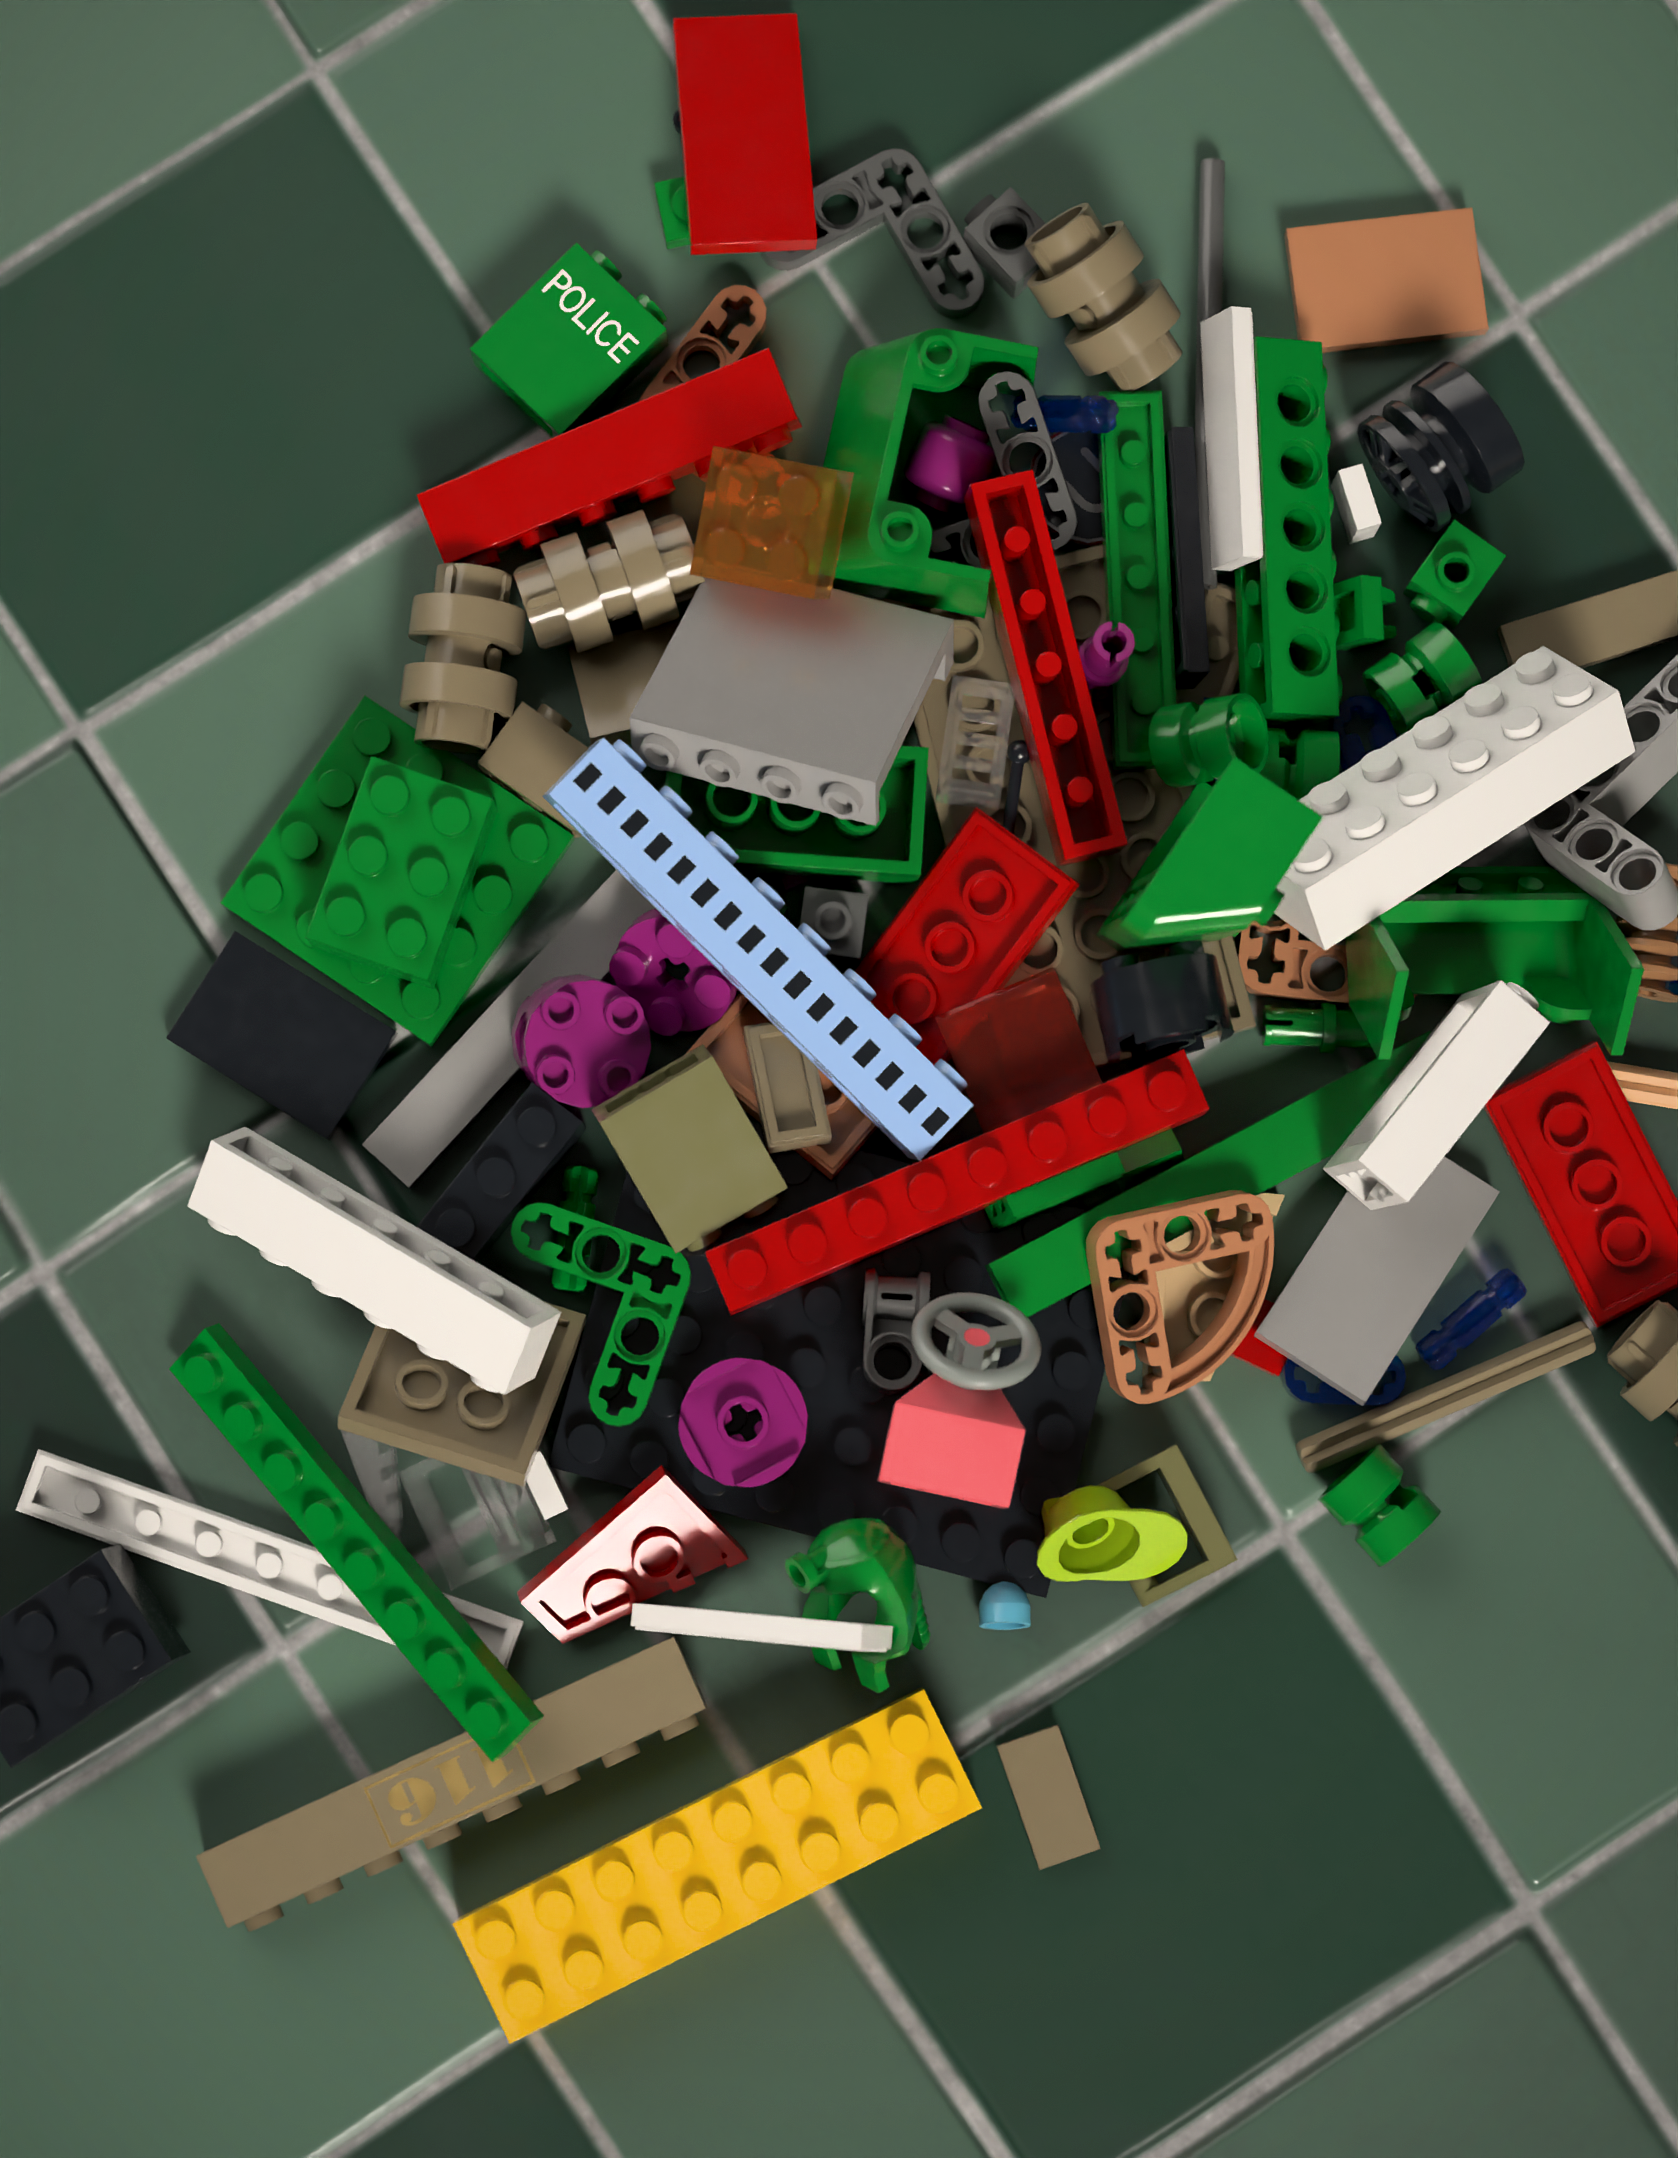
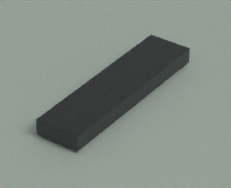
M1171 427L1164 435L1175 684L1176 689H1194L1210 672L1193 427Z

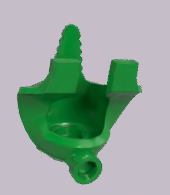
M855 1518L831 1524L823 1529L812 1542L807 1555L798 1552L785 1561V1569L793 1585L803 1593L810 1592L803 1608L802 1618L836 1621L839 1613L857 1593L867 1592L877 1601V1613L874 1624L893 1626L891 1649H887V1652L852 1650L851 1654L861 1685L881 1693L890 1687L885 1673L886 1660L906 1654L911 1646V1642L919 1650H923L928 1645L931 1633L928 1629L929 1624L926 1621L927 1615L925 1614V1607L917 1580L914 1556L910 1547L901 1536L883 1520ZM811 1647L816 1663L833 1671L842 1668L837 1649Z

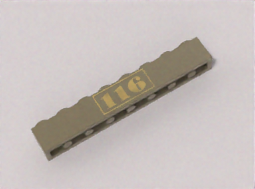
M676 1635L533 1700V1703L543 1713L544 1717L506 1756L493 1763L466 1731L196 1855L227 1928L244 1921L248 1932H251L285 1916L280 1904L294 1897L304 1894L308 1905L344 1889L340 1880L342 1875L363 1866L367 1877H370L403 1862L404 1860L399 1849L423 1839L427 1850L463 1834L458 1822L479 1812L483 1813L488 1823L522 1807L518 1795L541 1784L545 1794L549 1795L581 1780L582 1778L577 1767L601 1757L605 1768L640 1753L641 1751L636 1740L660 1730L664 1741L699 1726L700 1723L695 1713L706 1709L707 1705Z

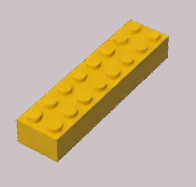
M921 1687L458 1917L453 1926L511 2044L981 1809L982 1806L925 1690Z

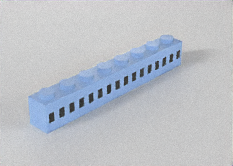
M604 738L597 740L542 797L908 1158L920 1161L973 1106L961 1093L968 1086L966 1081L942 1059H939L933 1065L916 1048L922 1041L919 1034L895 1013L888 1020L871 1003L877 996L876 992L855 971L849 968L842 975L825 958L831 950L829 945L807 924L802 923L796 929L779 912L785 905V902L767 883L759 877L750 883L732 865L739 857L733 849L712 831L704 838L686 820L693 813L691 808L668 786L665 785L658 792L640 774L647 766L628 745L620 739L613 745Z

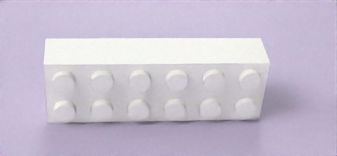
M1542 646L1534 652L1523 655L1515 664L1487 682L1472 687L1463 697L1433 716L1420 720L1411 730L1384 747L1369 752L1360 762L1330 781L1317 785L1299 801L1323 816V818L1276 887L1284 892L1285 896L1274 914L1319 947L1327 950L1636 751L1619 691Z

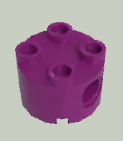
M582 974L558 976L543 983L542 987L535 990L531 997L528 996L518 1008L511 1031L514 1058L527 1079L556 1101L579 1108L596 1107L637 1083L645 1072L651 1052L649 1024L640 1003L618 986Z

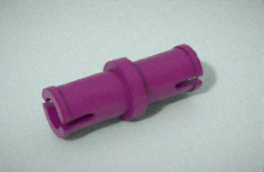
M1112 622L1100 625L1094 635L1087 638L1079 648L1089 691L1094 689L1093 698L1103 695L1110 685L1119 681L1127 669L1128 657L1133 652L1135 640L1130 628L1123 623L1118 622L1114 631H1111Z

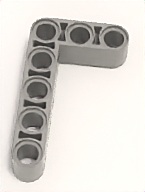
M1678 655L1623 707L1636 752L1524 823L1541 856L1551 868L1631 925L1641 930H1656L1665 927L1678 915V887L1663 858L1655 849L1622 827L1678 772Z

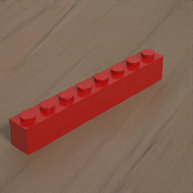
M1183 1049L705 1252V1255L732 1316L982 1210L1009 1194L1199 1118L1210 1108Z

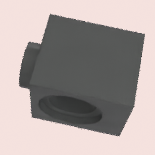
M1010 187L998 199H995L992 194L987 195L969 211L964 219L968 226L964 229L963 239L975 260L1014 300L1028 287V280L1039 269L1026 248L1025 242L1046 223ZM1011 228L1018 231L1025 242L1015 250H1003L993 243L991 235L999 229Z
M805 886L800 925L802 923L807 924L829 945L831 950L825 958L831 964L858 967L861 959L869 895Z

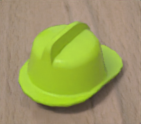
M1086 1486L1075 1489L1063 1497L1044 1501L1041 1514L1045 1525L1046 1537L1037 1551V1566L1045 1577L1055 1581H1130L1146 1579L1166 1571L1177 1563L1187 1549L1188 1534L1180 1520L1166 1512L1150 1509H1131L1117 1492L1104 1486Z

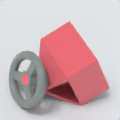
M970 1292L944 1295L932 1300L921 1308L913 1321L911 1328L913 1348L924 1365L934 1374L897 1400L893 1405L877 1482L1001 1509L1009 1508L1025 1428L1001 1388L1012 1386L1024 1380L1033 1372L1041 1355L1039 1334L1025 1314L1001 1299ZM954 1313H980L998 1319L1006 1325L988 1328L981 1324H969ZM932 1326L950 1336L946 1356L941 1354L932 1342ZM1021 1345L1020 1356L1015 1362L1009 1366L996 1369L1001 1347Z

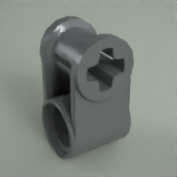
M866 1268L862 1326H865L862 1365L867 1382L880 1393L887 1395L901 1394L910 1389L918 1379L922 1361L913 1348L911 1328L917 1313L929 1303L930 1272H920L918 1277L914 1278L878 1275L876 1268ZM882 1297L910 1299V1301L883 1299ZM893 1346L900 1348L908 1355L911 1368L906 1376L898 1380H888L877 1373L873 1360L878 1351L885 1347Z

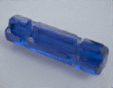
M1020 395L1013 401L1014 412L1010 416L1011 422L1016 428H1023L1028 432H1037L1038 427L1033 417L1024 424L1020 421L1017 405L1026 401L1025 395ZM1043 395L1038 398L1049 432L1086 433L1091 429L1092 433H1109L1117 426L1115 416L1119 412L1118 404L1114 400H1107L1104 396L1088 395L1082 399L1081 395Z
M1508 1268L1500 1270L1485 1283L1487 1287L1485 1291L1477 1290L1440 1323L1442 1328L1439 1331L1435 1329L1430 1331L1417 1343L1415 1347L1417 1353L1430 1368L1439 1370L1445 1367L1457 1356L1455 1350L1459 1347L1465 1349L1503 1316L1501 1310L1504 1307L1507 1310L1511 1309L1526 1295L1527 1289L1524 1283L1514 1272Z

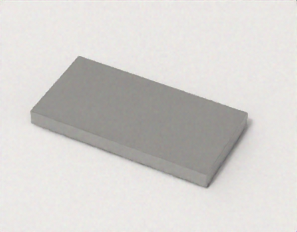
M1445 1156L1407 1203L1370 1210L1347 1191L1259 1326L1254 1337L1363 1406L1500 1191Z

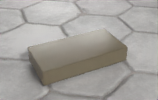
M771 1022L744 1026L743 1036L768 1154L831 1143L832 1135L818 1068Z
M1057 1724L996 1745L1039 1870L1101 1849Z

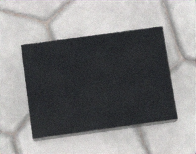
M234 931L166 1038L330 1141L398 1033Z

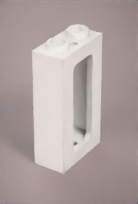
M1498 981L1462 994L1340 1146L1323 1170L1370 1210L1409 1202L1549 1025L1550 1022L1536 1011L1539 1007L1537 1000L1519 985L1511 982L1506 985L1503 981Z

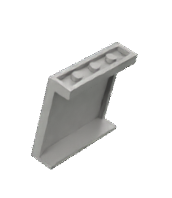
M713 559L704 576L705 582L699 585L630 716L632 750L646 765L656 770L682 774L708 781L716 786L731 787L768 797L780 803H791L825 812L840 819H851L876 826L879 821V791L933 678L945 681L953 665L954 619Z

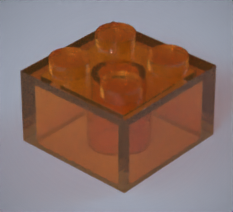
M713 446L690 575L809 599H830L854 472Z

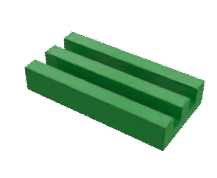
M1116 1151L1009 1194L985 1207V1211L992 1227H997L999 1230L1100 1189L1123 1177L1122 1174L1125 1173V1170Z

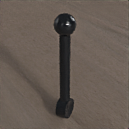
M1015 740L1007 748L1011 769L1003 826L1013 834L1015 831L1024 764L1030 760L1024 740Z

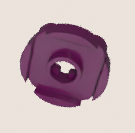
M656 908L643 913L632 922L621 937L616 952L611 957L609 963V970L615 979L616 985L640 1003L649 1027L654 1032L664 1036L675 1035L679 1031H696L712 1025L724 1015L738 991ZM669 958L674 965L684 962L690 970L684 977L685 981L675 979L668 974L665 969L667 965L664 959Z
M731 1358L713 1364L693 1380L681 1403L678 1429L685 1453L701 1473L723 1485L750 1488L764 1485L777 1479L794 1464L805 1444L808 1414L799 1388L785 1372L761 1360ZM741 1404L746 1412L757 1409L762 1416V1420L754 1426L757 1437L746 1442L741 1434H735L730 1437L726 1432L724 1426L733 1420L730 1409L735 1405Z

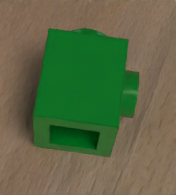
M1454 519L1410 580L1403 594L1412 600L1410 603L1411 609L1430 624L1434 622L1442 624L1444 622L1454 629L1506 555Z

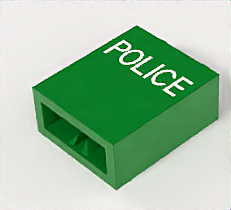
M577 242L470 348L474 365L550 438L593 421L668 346L667 328L663 326L667 321V317L662 310L643 293L634 298L618 283L622 278V274L603 253L595 250L589 255Z

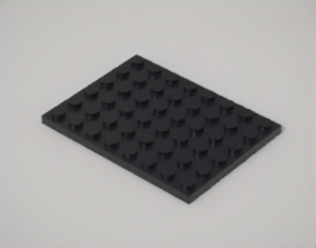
M751 1122L766 1148L762 1125ZM794 1150L770 1153L772 1161L788 1187L776 1194L778 1201L770 1209L758 1216L746 1219L742 1214L720 1227L722 1234L706 1247L696 1251H689L686 1247L679 1251L689 1263L692 1274L690 1287L648 1405L638 1420L622 1427L611 1426L598 1419L591 1410L589 1402L590 1386L624 1293L599 1284L596 1285L549 1460L551 1468L634 1489L662 1465L706 1509L816 1538L823 1529L843 1520L855 1518L883 1520L910 1547L915 1564L990 1584L1003 1581L1014 1583L1025 1593L1047 1598L1051 1579L1045 1577L1037 1566V1551L1046 1537L1045 1525L1041 1514L1044 1501L1063 1497L1075 1489L1105 1371L1092 1285L1089 1284L1028 1317L1039 1334L1041 1355L1037 1366L1028 1377L1012 1386L1001 1388L1025 1428L1009 1508L1001 1509L877 1482L893 1405L934 1373L922 1362L918 1379L910 1389L901 1394H883L869 1385L864 1376L862 1365L865 1326H862L866 1268H876L878 1275L917 1278L920 1272H930L929 1302L944 1295L961 1292L985 1294L1002 1300L985 1265L1088 1210L1061 1204L998 1230L997 1227H992L984 1208L731 1316L706 1258V1251L911 1165L858 1150L831 1181ZM627 1172L612 1226L671 1247ZM610 1237L600 1273L610 1271L616 1266L620 1258L619 1245ZM637 1245L631 1246L630 1264L619 1279L620 1282L632 1285L634 1271L652 1280L651 1291L654 1293L662 1294L666 1285L677 1287L681 1276L672 1271L673 1260L663 1257L658 1266H651L638 1261L645 1248ZM1121 1267L1122 1278L1109 1277V1284L1117 1280L1128 1279L1130 1273L1124 1271L1123 1267ZM1124 1295L1116 1301L1113 1316L1116 1323ZM882 1297L883 1299L910 1301V1299ZM954 1313L969 1324H981L988 1328L1006 1325L998 1319L980 1313ZM647 1318L632 1319L622 1330L623 1346L627 1351L635 1355L650 1353L655 1349L659 1341L657 1326ZM932 1326V1342L937 1350L946 1356L950 1336ZM1021 1345L1001 1347L996 1369L1009 1366L1015 1362L1020 1356ZM893 1346L885 1347L878 1351L873 1360L877 1373L888 1380L901 1379L906 1376L911 1368L908 1355L902 1349ZM613 1354L609 1368H621L622 1372L614 1388L603 1387L600 1398L605 1399L609 1403L607 1413L618 1416L622 1407L633 1409L636 1404L637 1397L628 1392V1386L633 1373L645 1380L650 1366L632 1365L621 1359L617 1354ZM731 1358L761 1360L782 1370L799 1388L807 1408L806 1440L794 1464L777 1479L756 1487L723 1485L701 1473L685 1453L679 1436L678 1427L681 1403L693 1380L713 1364ZM741 1404L732 1407L730 1412L733 1420L724 1426L727 1434L730 1437L735 1434H741L746 1442L757 1437L754 1426L762 1420L759 1411L755 1409L746 1412Z

